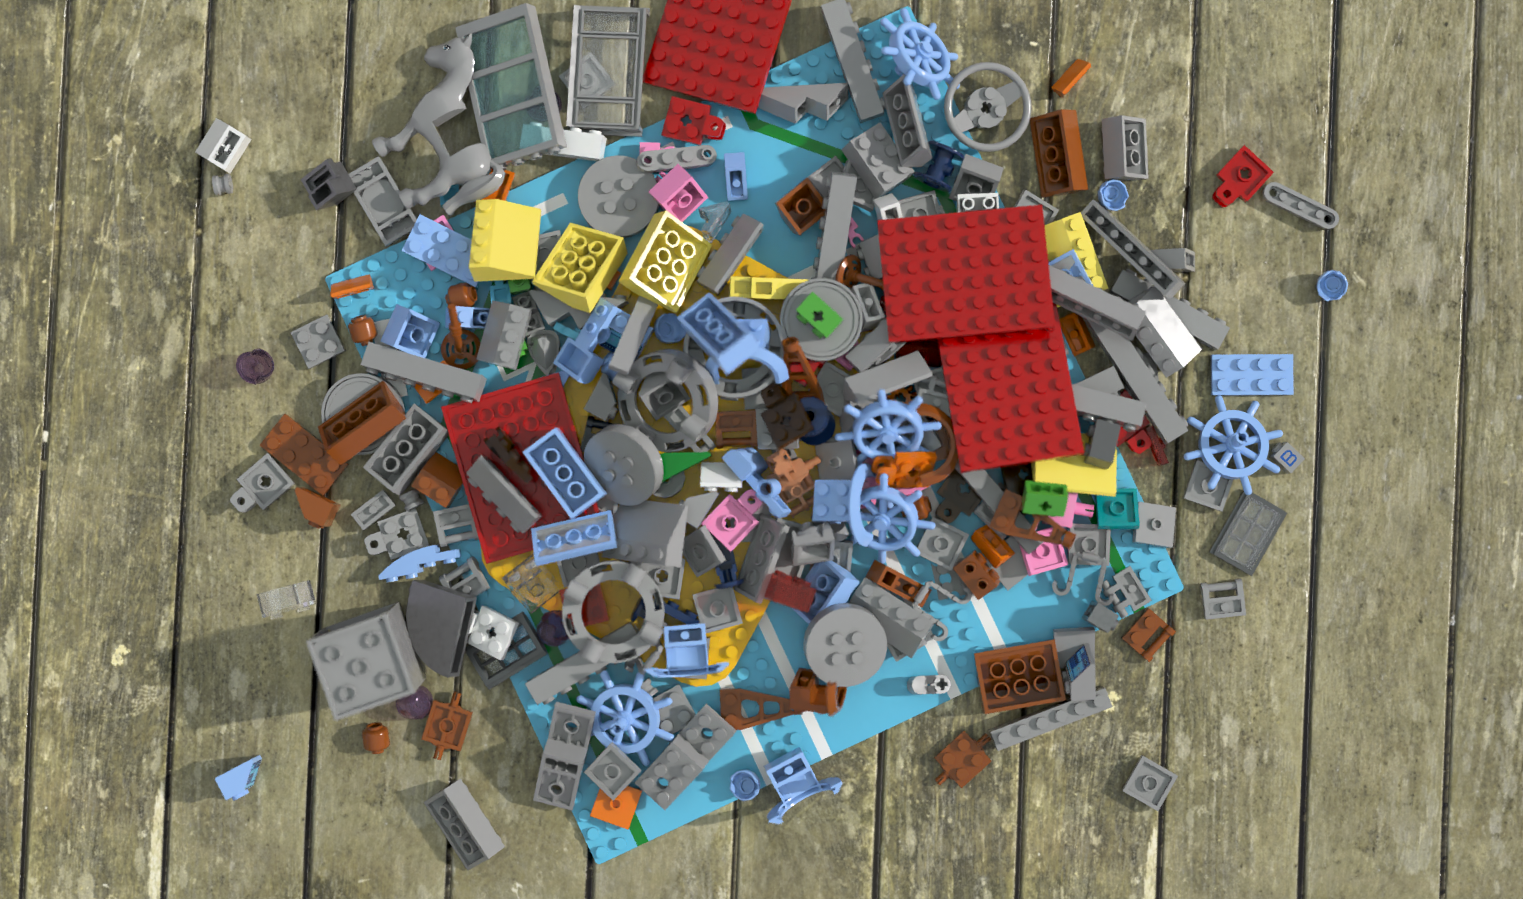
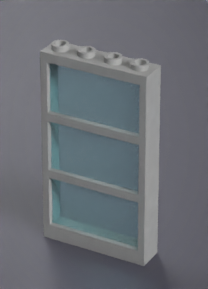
M524 3L455 27L458 38L464 39L472 33L470 49L474 54V73L468 87L480 141L486 145L491 159L499 164L503 170H506L507 166H520L526 160H539L544 154L560 153V149L566 148V140L536 7Z

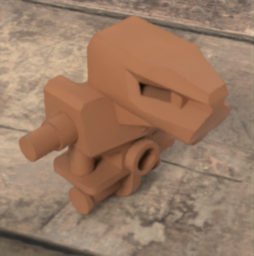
M781 449L768 456L766 462L772 474L767 476L766 479L774 478L780 482L781 492L778 496L785 504L790 503L796 498H799L801 501L800 504L790 509L792 511L790 513L792 518L804 510H810L809 507L814 503V495L804 500L802 495L815 487L809 470L821 463L818 455L804 462L802 458L792 461L787 451ZM767 484L766 489L770 493L771 486Z

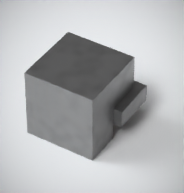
M332 158L323 161L301 179L309 193L308 197L316 210L336 206L357 190L342 162L334 163Z

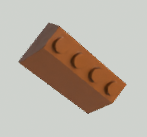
M1061 109L1030 118L1041 198L1088 190L1076 110Z
M381 381L318 426L325 451L337 463L342 465L361 450L367 448L375 440L384 436L389 430L399 425L406 417L402 406L387 384Z

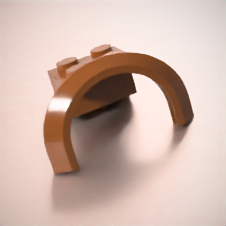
M921 403L915 409L918 414L934 418L930 422L941 423V428L935 430L943 443L942 447L933 451L937 456L936 462L946 459L938 469L919 475L922 487H926L948 477L958 462L952 422L949 416L935 406Z
M799 668L790 685V709L799 712L827 713L829 717H833L841 711L844 705L847 687H837V682L831 683V681H828L827 685H819V677L812 669Z

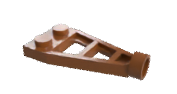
M785 338L782 341L784 350L783 362L787 367L789 379L782 382V387L786 389L789 396L796 393L800 399L815 397L825 403L823 391L799 345L798 338ZM790 362H800L803 372H791ZM804 379L810 391H793L792 381Z
M1007 489L1005 490L989 527L1009 536L1058 544L1067 549L1072 547L1076 534L1064 529L1048 515H1032L1034 522L1029 529L1016 527L1015 521L1020 510H1022V496ZM1040 521H1044L1052 526L1053 530L1050 536L1036 533Z
M741 688L720 689L721 717L735 730H743L790 715H803L802 712L790 709V698ZM743 700L756 701L759 704V713L756 716L744 718L741 714V702ZM764 702H778L780 705L779 712L766 715L764 713Z

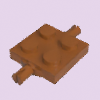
M453 691L450 703L433 700L421 740L431 742L437 746L433 756L434 759L441 760L444 749L462 750L473 711L463 709L458 705L461 693L457 694V692Z
M963 731L934 757L943 769V772L935 781L941 786L943 782L950 778L963 788L991 762L982 748L991 738L985 739L988 736L985 733L976 741Z

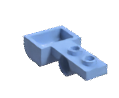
M601 297L576 340L570 337L567 338L553 364L578 382L583 384L590 383L604 362L593 351L598 343H605L609 339L611 330L608 326L619 308Z
M752 447L733 449L722 457L741 481L746 480L756 492L757 498L767 504L773 516L783 518L792 512L778 496L781 492L780 482L774 478L764 480L761 476L768 468V464L756 449ZM767 484L771 486L770 493L766 489Z

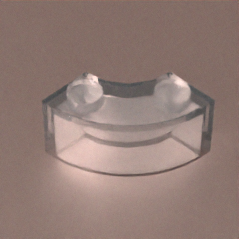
M310 580L257 594L262 618L270 616L271 620L283 617L282 613L297 609L299 613L310 610L309 605L316 604Z

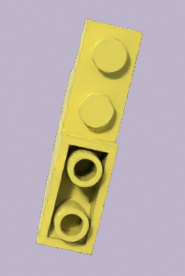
M730 276L729 297L786 299L795 287L810 279Z

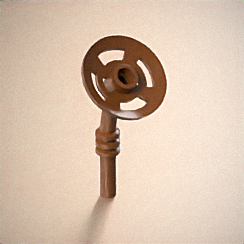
M847 255L841 261L836 273V281L849 287L850 290L852 286L862 282L879 287L884 291L883 280L861 274V262L856 255Z
M449 304L447 307L450 318V333L446 335L442 342L441 354L450 366L468 369L478 362L476 358L481 342L473 332L461 328L456 305ZM465 334L468 336L466 339H462L461 335ZM473 341L475 342V345H476V353H475V356L472 355V353H473V345H472L471 342H473ZM447 343H450V344H449V354H450L449 357L447 356V353H446V345H447ZM468 344H469V347H470L469 353L467 352V351H468V348H467V346H466V345H468ZM453 345H454V351H455L454 354H453V352H452V346H453ZM456 358H457V359H465V358H467L468 361H469L468 363H465V364H456V363H454L455 360H456Z

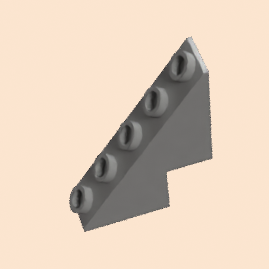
M848 83L764 87L758 108L795 124L806 113L828 121L848 100Z
M534 287V290L529 291L546 322L551 327L556 322L559 323L572 316L578 328L582 330L591 313L570 307L539 287ZM606 294L601 296L619 309L629 304L624 295H614V298L606 297Z

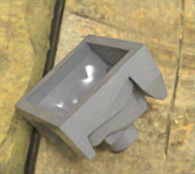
M805 522L801 525V531L797 533L792 531L793 546H791V557L793 566L833 560L835 538L829 522H825L823 528L821 525L814 526L812 522Z

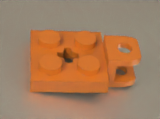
M896 452L894 459L892 456L875 457L871 469L873 473L877 474L875 481L879 485L880 475L886 473L888 475V485L891 488H923L919 475L934 470L937 456L935 452ZM879 463H884L883 466H877Z

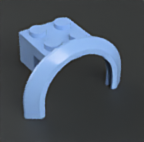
M737 319L752 334L760 347L749 359L757 360L768 366L774 374L776 384L789 379L788 370L783 360L769 351L771 334L768 320ZM709 357L705 368L710 373L714 383L719 384V366Z
M862 463L856 468L852 480H815L812 521L825 524V522H829V524L850 522L855 541L864 547H867L873 540V534L868 533L863 527L860 515V495L866 478H871V476L876 478L877 475L872 472V465Z
M705 623L665 626L664 640L667 669L649 668L645 669V671L656 678L698 676L720 673L729 665V662L708 666Z
M801 748L794 749L764 766L782 800L770 810L767 819L769 823H782L783 814L793 805L818 792L830 790L836 794L842 785V781L838 777H830L818 781Z

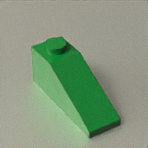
M711 452L660 454L664 472L662 482L711 457Z

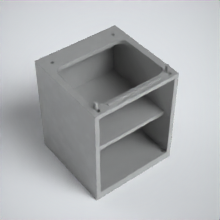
M400 602L322 628L306 641L335 721L413 694L427 678L421 660L411 643L407 622Z

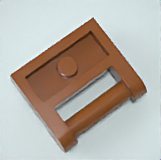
M756 410L717 412V449H723V446L751 445V447H758ZM751 431V437H722V432Z
M1147 608L1121 639L1150 663L1156 651L1176 631L1151 609ZM1161 627L1164 631L1145 651L1142 646Z

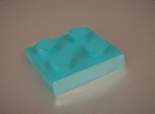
M1116 489L1115 497L1095 495L1098 529H1139L1137 489Z

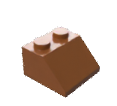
M807 177L775 203L781 218L792 233L797 235L805 232L820 217H823L825 209H822L823 198Z
M435 452L421 469L411 486L443 507L449 508L461 490L463 482L458 465Z
M296 487L295 493L304 518L309 520L308 524L318 529L330 527L341 504L305 487Z

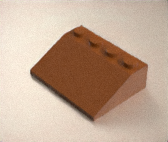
M1055 639L974 653L983 714L1066 700Z

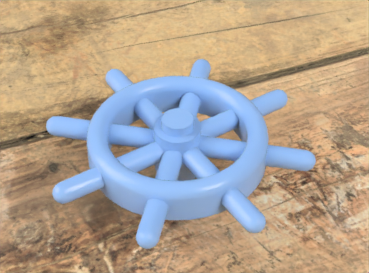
M906 8L900 10L904 23L898 27L894 26L888 19L882 18L880 24L891 33L889 47H883L881 49L882 54L892 55L897 64L895 72L899 76L906 75L903 80L904 85L909 86L914 81L919 85L929 87L933 98L939 100L941 94L937 85L943 80L950 85L954 79L949 74L950 61L958 59L957 53L947 51L942 40L935 34L937 28L935 23H930L927 27L912 21Z
M880 389L877 392L878 402L867 405L861 411L851 405L844 407L845 412L855 417L853 431L837 433L835 440H854L856 447L861 452L857 456L858 466L868 457L874 459L878 456H892L894 459L896 452H930L920 445L923 439V431L939 430L941 428L940 422L922 423L920 415L915 410L923 402L920 396L907 405L903 402L887 400L885 391ZM881 415L879 421L874 419V417ZM906 419L912 424L900 426ZM865 424H868L869 426L875 428L862 430ZM913 433L910 439L902 434ZM876 437L871 443L865 439ZM897 441L902 445L895 447L894 442ZM882 443H885V444H886V448L879 447V446H880Z
M1217 395L1215 402L1219 413L1213 416L1206 424L1194 417L1187 418L1188 424L1201 432L1198 440L1199 450L1185 453L1184 459L1192 460L1201 457L1207 468L1213 472L1207 485L1208 489L1213 490L1220 477L1233 480L1240 479L1244 493L1250 495L1252 488L1248 476L1255 473L1261 466L1273 473L1280 472V467L1266 458L1269 452V440L1282 437L1283 432L1282 430H1274L1266 433L1262 424L1253 417L1259 407L1258 401H1253L1247 412L1226 410L1222 396ZM1230 420L1241 422L1235 433L1233 432ZM1222 422L1226 436L1213 429L1214 426ZM1247 427L1251 429L1255 436L1249 437L1245 432ZM1209 437L1223 444L1209 447ZM1258 443V453L1251 451L1245 446ZM1220 452H1225L1220 462H1218L1212 455ZM1241 454L1254 462L1245 468ZM1232 456L1237 469L1226 467Z
M886 473L880 475V486L866 488L861 491L860 506L863 504L871 512H860L861 520L871 521L864 529L870 534L875 529L879 530V537L873 535V540L867 547L878 550V562L882 564L886 562V551H894L905 547L913 556L918 557L920 551L911 542L916 529L933 530L935 528L934 522L918 520V513L913 502L922 496V492L916 490L907 497L902 492L888 487V475ZM879 499V507L877 508L870 500ZM903 510L907 518L894 516ZM895 525L907 526L908 529L902 533ZM887 530H888L895 538H887ZM853 536L847 539L848 541H853V545L857 543Z
M605 670L601 671L600 676L606 689L596 700L593 701L581 695L576 698L579 704L591 708L592 711H596L591 736L595 735L605 747H608L613 742L625 754L637 752L642 764L648 766L650 760L644 748L650 744L654 737L657 736L667 741L674 740L672 733L659 728V709L671 705L672 699L667 697L655 702L650 694L641 688L645 674L642 675L638 672L633 685H614L608 672ZM619 695L629 696L625 707ZM611 697L616 710L603 705L604 702ZM637 699L644 707L633 710ZM601 713L614 719L602 723ZM648 714L649 724L636 718ZM634 727L646 731L647 734L642 739H639ZM610 729L611 733L615 736L612 737L606 730ZM625 731H627L632 742L622 741Z

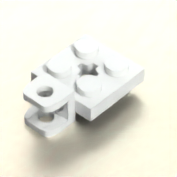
M486 605L481 607L480 612L474 609L469 631L470 636L467 643L499 660H504L519 622ZM494 627L496 636L491 637L489 631Z

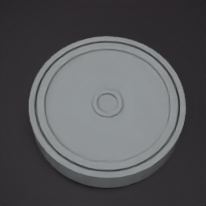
M620 155L603 158L594 163L585 172L580 181L578 203L581 213L587 223L595 230L623 238L635 236L648 227L653 215L658 212L659 204L648 192L657 184L656 179L652 173L641 172L637 168L636 159Z
M827 278L811 279L795 287L786 297L780 314V326L784 338H798L799 345L806 358L817 362L835 360L846 354L857 342L863 324L861 306L854 293L842 283ZM812 291L843 318V322L827 339L817 337L812 332L813 327L809 323L804 325L796 317L798 315L796 309ZM821 312L813 314L815 322L817 320L823 321Z
M369 373L348 375L338 380L325 395L321 409L322 424L381 381L387 384L402 406L405 414L404 403L398 390L383 377ZM394 428L356 455L374 454Z
M624 424L609 425L594 435L586 445L584 463L606 491L607 495L605 497L621 505H638L647 500L660 487L664 473L661 456L652 441L641 431Z
M841 603L825 608L811 620L804 635L803 650L812 671L822 681L826 683L828 681H831V683L837 682L839 687H850L867 681L880 669L887 652V638L882 625L869 610L856 604Z

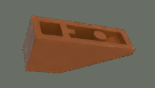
M874 560L866 575V578L912 603L920 588L924 586ZM928 588L929 591L927 592L922 602L918 604V606L923 608L929 594L932 591L930 588Z

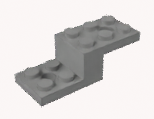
M560 702L555 703L548 739L542 754L533 801L573 811L596 711ZM567 723H574L577 727L572 728ZM553 785L560 786L561 790L554 789Z
M706 703L636 780L635 784L666 810L701 773L712 757L737 730ZM703 728L711 729L713 735L706 736L703 733ZM659 778H665L668 781V785H661Z

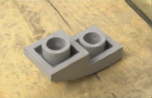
M529 291L512 297L514 305L532 311L526 333L527 338L530 334L546 330L538 307Z

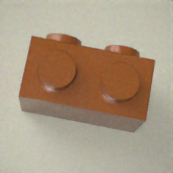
M974 550L959 561L953 569L977 600H979L998 586L1000 577L994 569L988 567L986 564L987 560L983 554L977 553Z

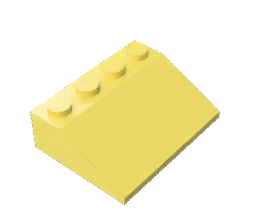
M499 199L476 200L469 270L474 282L535 279L541 209Z
M662 211L653 215L618 282L635 294L677 313L712 244L669 212Z
M1081 212L1045 225L1048 262L1074 249L1093 284L1092 286L1102 290L1108 289Z
M570 222L536 274L535 279H533V285L572 308L591 313L628 254L624 238Z
M1081 433L1083 448L1089 441L1087 433ZM1117 449L1113 464L1108 469L1084 463L1085 455L1032 462L1033 481L1067 485L1068 492L1115 497Z

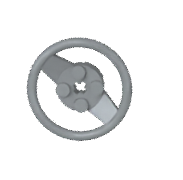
M980 62L966 67L954 77L946 91L944 114L951 132L961 143L977 151L994 152L1011 146L1022 136L1031 117V98L1024 81L1012 69L999 63ZM982 70H992L1006 75L1013 81L997 89L983 87L973 91L967 96L964 109L953 117L952 100L958 85L967 76ZM1022 96L1023 116L1015 132L1005 140L985 144L976 142L962 133L974 127L988 129L996 126L1006 115V108ZM982 103L988 106V113L981 111Z

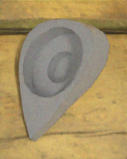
M541 330L529 335L527 347L540 370L545 375H549L554 367L553 362L560 352V340L554 331Z

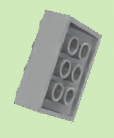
M648 500L633 506L620 504L613 518L617 548L604 550L602 557L660 566L681 567L688 505Z

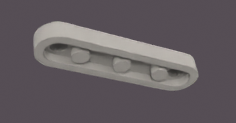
M710 145L644 151L639 154L636 166L643 173L671 171L677 164L683 169L708 167L716 160L717 153ZM704 152H708L710 157H705ZM648 158L651 161V163H645L644 159Z
M1271 182L1263 188L1262 195L1267 202L1322 229H1332L1339 222V215L1335 210L1280 183ZM1270 190L1275 191L1276 194L1274 197L1270 196ZM1325 216H1328L1330 218L1329 223H1326L1324 221Z

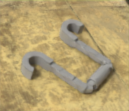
M1079 551L1074 553L1067 587L1059 589L1057 586L1058 581L1054 580L1052 584L1053 591L1059 596L1066 595L1070 591L1078 558L1094 563L1100 562L1102 565L1095 599L1096 602L1103 606L1110 605L1114 599V594H1110L1107 600L1100 597L1107 567L1106 564L1108 562L1104 557H1099L1100 555L1087 552L1081 553Z
M931 580L925 582V585L920 588L914 598V602L911 604L913 609L942 628L941 635L936 636L932 634L930 636L936 641H942L948 635L947 627L941 621L918 608V604L922 602L929 591L928 588L931 586L959 604L968 603L971 600L972 593L968 587L962 586V590L966 592V595L963 599H959Z
M663 621L662 627L667 626V623ZM660 639L655 645L657 649L652 652L644 664L642 658L638 656L626 661L624 668L632 673L636 663L639 673L644 675L646 673L645 669L652 668L660 657L659 655L663 650Z

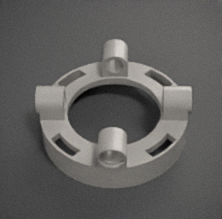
M744 297L718 299L734 317L763 319L760 314L765 312V318L771 325L775 324L776 326L773 332L769 326L771 334L769 351L783 360L784 350L782 341L785 338L778 320L770 310L759 302ZM686 333L683 352L696 358L705 367L706 361L703 349ZM762 364L754 374L747 378L730 380L720 377L719 384H715L720 399L738 401L739 398L749 397L761 392L762 389L772 383L775 377L771 369ZM767 373L770 375L769 379L765 378L762 382L757 384V388L753 389L752 385L756 384L761 379H763Z
M673 349L651 352L633 362L628 376L618 372L613 379L612 384L618 387V407L624 424L645 434L658 451L676 452L688 448L701 440L710 431L715 422L718 412V394L715 383L708 370L696 358L685 352ZM651 357L652 360L662 358V361L653 362L648 365L645 363ZM666 372V377L677 384L685 383L692 396L693 411L692 415L682 425L680 431L673 433L657 431L649 426L640 415L637 406L638 387L642 380L651 373ZM701 384H703L706 391L707 405L703 403V396L699 387Z
M607 560L595 563L581 571L574 580H571L563 595L565 598L562 616L566 633L572 643L581 651L580 655L593 663H597V661L621 663L632 660L646 652L652 645L655 646L664 631L662 629L664 603L661 592L647 571L633 563L620 560ZM607 565H611L612 570L600 572L593 576L591 575V570L593 569L599 571L602 569H607ZM608 580H619L632 585L642 596L646 609L645 620L639 632L630 640L618 644H608L595 639L586 630L581 617V607L586 594L595 585ZM653 589L656 591L654 593L656 605L659 604L660 609L656 611L652 595L649 591ZM572 613V620L577 634H573L571 619L567 617V614ZM633 648H635V650H636V651L633 652V653H632L631 651H630V652H627V651H629V650H631V649H633ZM617 653H623V654H620V656L615 657V654H617Z

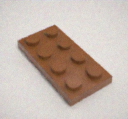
M287 414L282 416L260 444L263 449L322 496L328 492L349 465L347 462L342 465L337 463L325 451L324 445L319 439Z

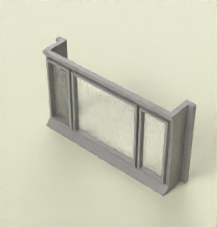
M574 5L566 126L569 129L570 127L582 129V132L589 133V130H596L602 132L601 135L642 137L643 129L640 126L646 18L650 17V8Z

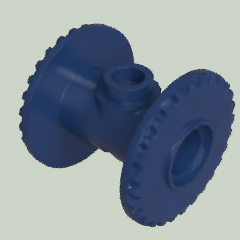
M929 141V148L935 151L932 158L934 165H929L926 174L915 172L914 177L932 188L950 192L952 188L944 183L943 180L947 176L950 177L954 171V165H951L952 160L963 161L965 156L947 145Z
M815 397L800 399L814 427V430L800 439L808 445L824 444L834 434L836 427L834 416L822 400Z

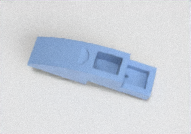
M438 544L412 551L385 568L379 575V580L386 579L387 583L398 581V576L405 575L406 579L418 577L417 573L423 572L422 564H424L425 568L436 566V561L443 560L444 564L456 562L455 558L461 557L460 549L440 552Z

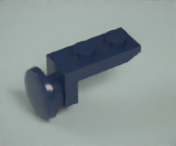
M711 534L726 561L715 568L721 582L714 585L715 588L727 589L743 584L744 578L737 579L736 577L737 566L733 550L730 552Z
M642 596L631 614L633 622L637 616L645 619L646 609ZM654 599V605H655V611H656V610H659V609H660V606H659V604L656 605V601H655V599ZM668 600V602L663 601L664 612L687 625L699 624L700 621L696 618L697 614L690 610L684 612L678 609L680 605L671 600Z

